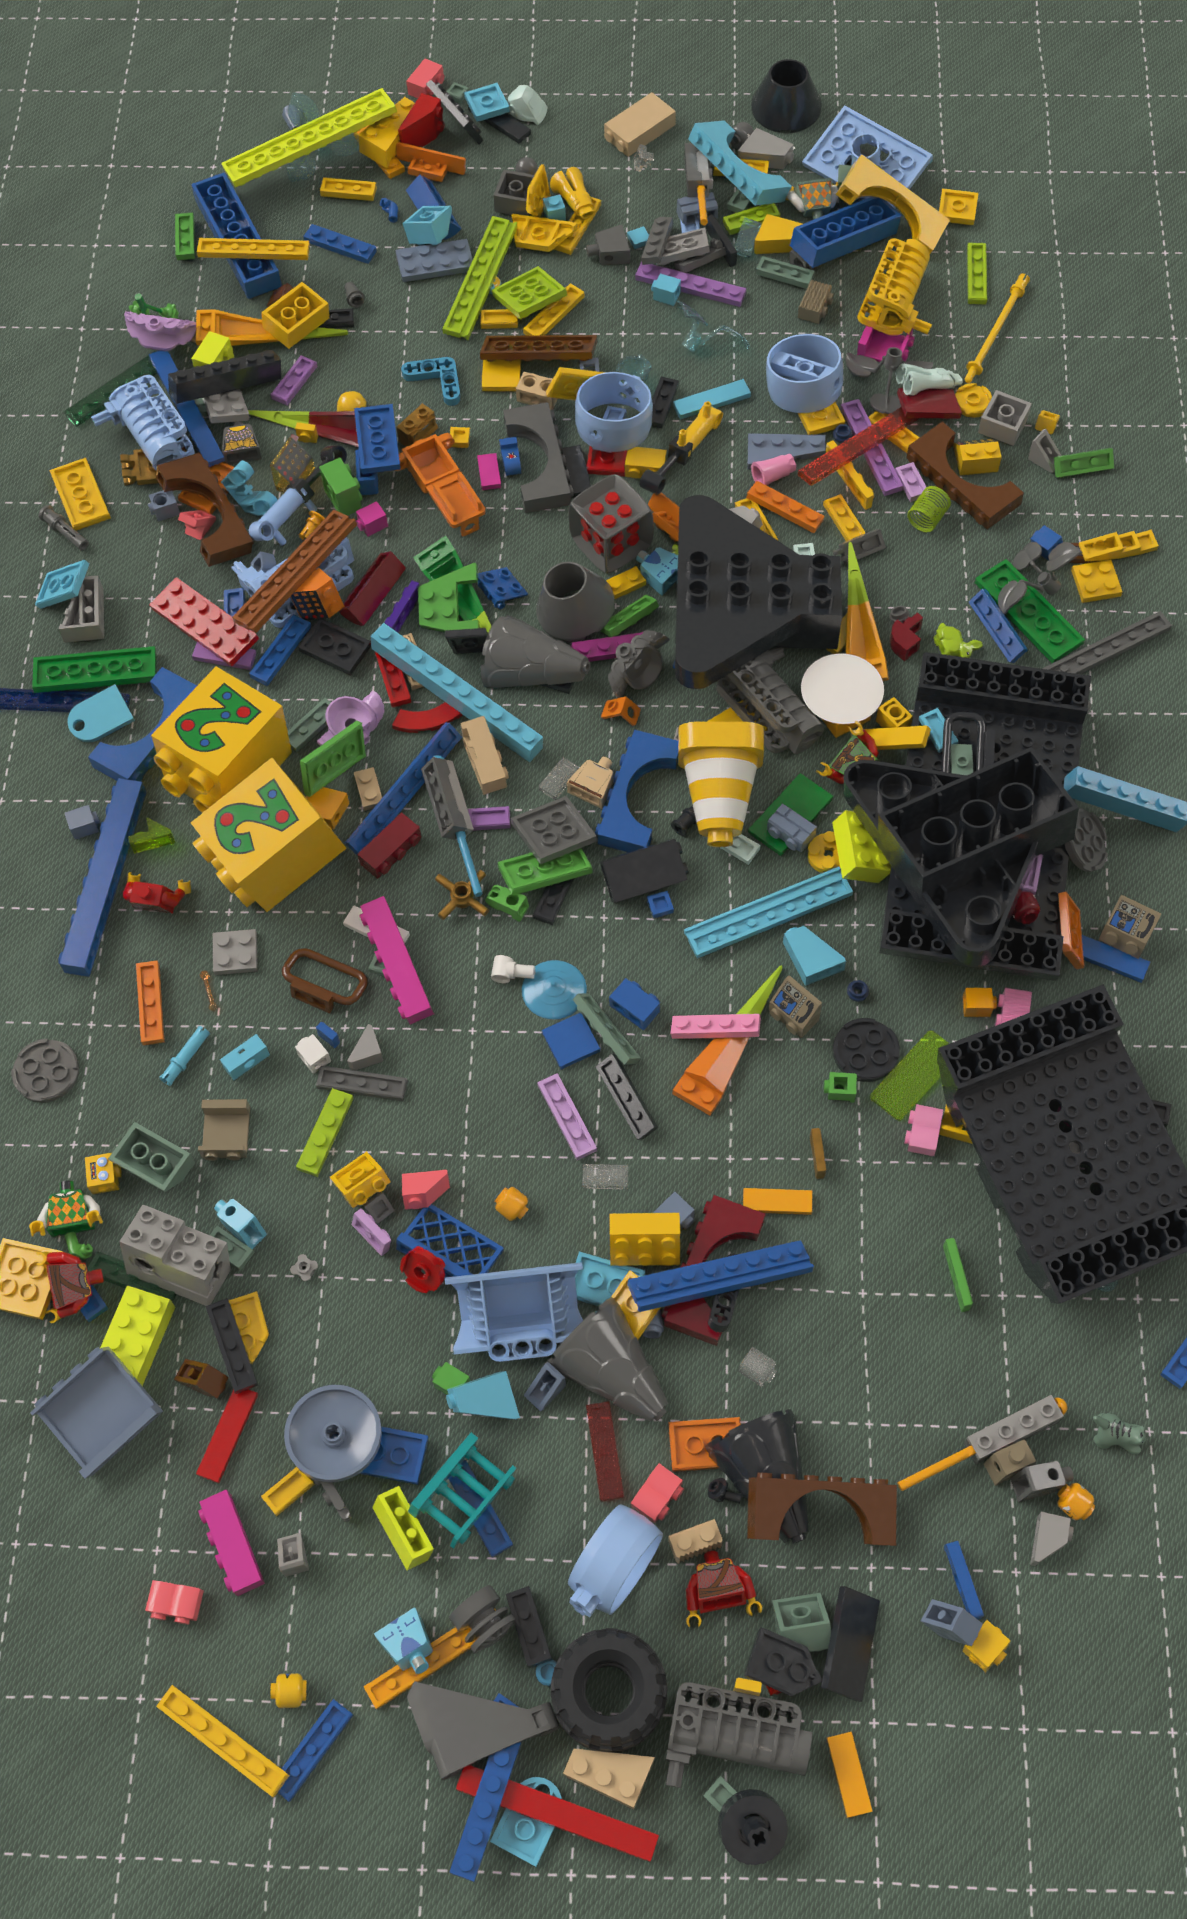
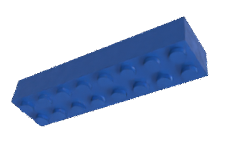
M225 172L191 184L195 201L215 238L261 240ZM226 258L248 299L282 286L279 271L272 259Z

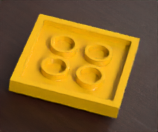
M3 1238L0 1244V1310L43 1320L52 1295L46 1265H37V1263L43 1262L44 1257L41 1254L36 1255V1253L42 1251L49 1253L63 1251Z

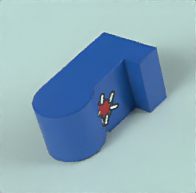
M517 438L499 439L506 476L521 474Z

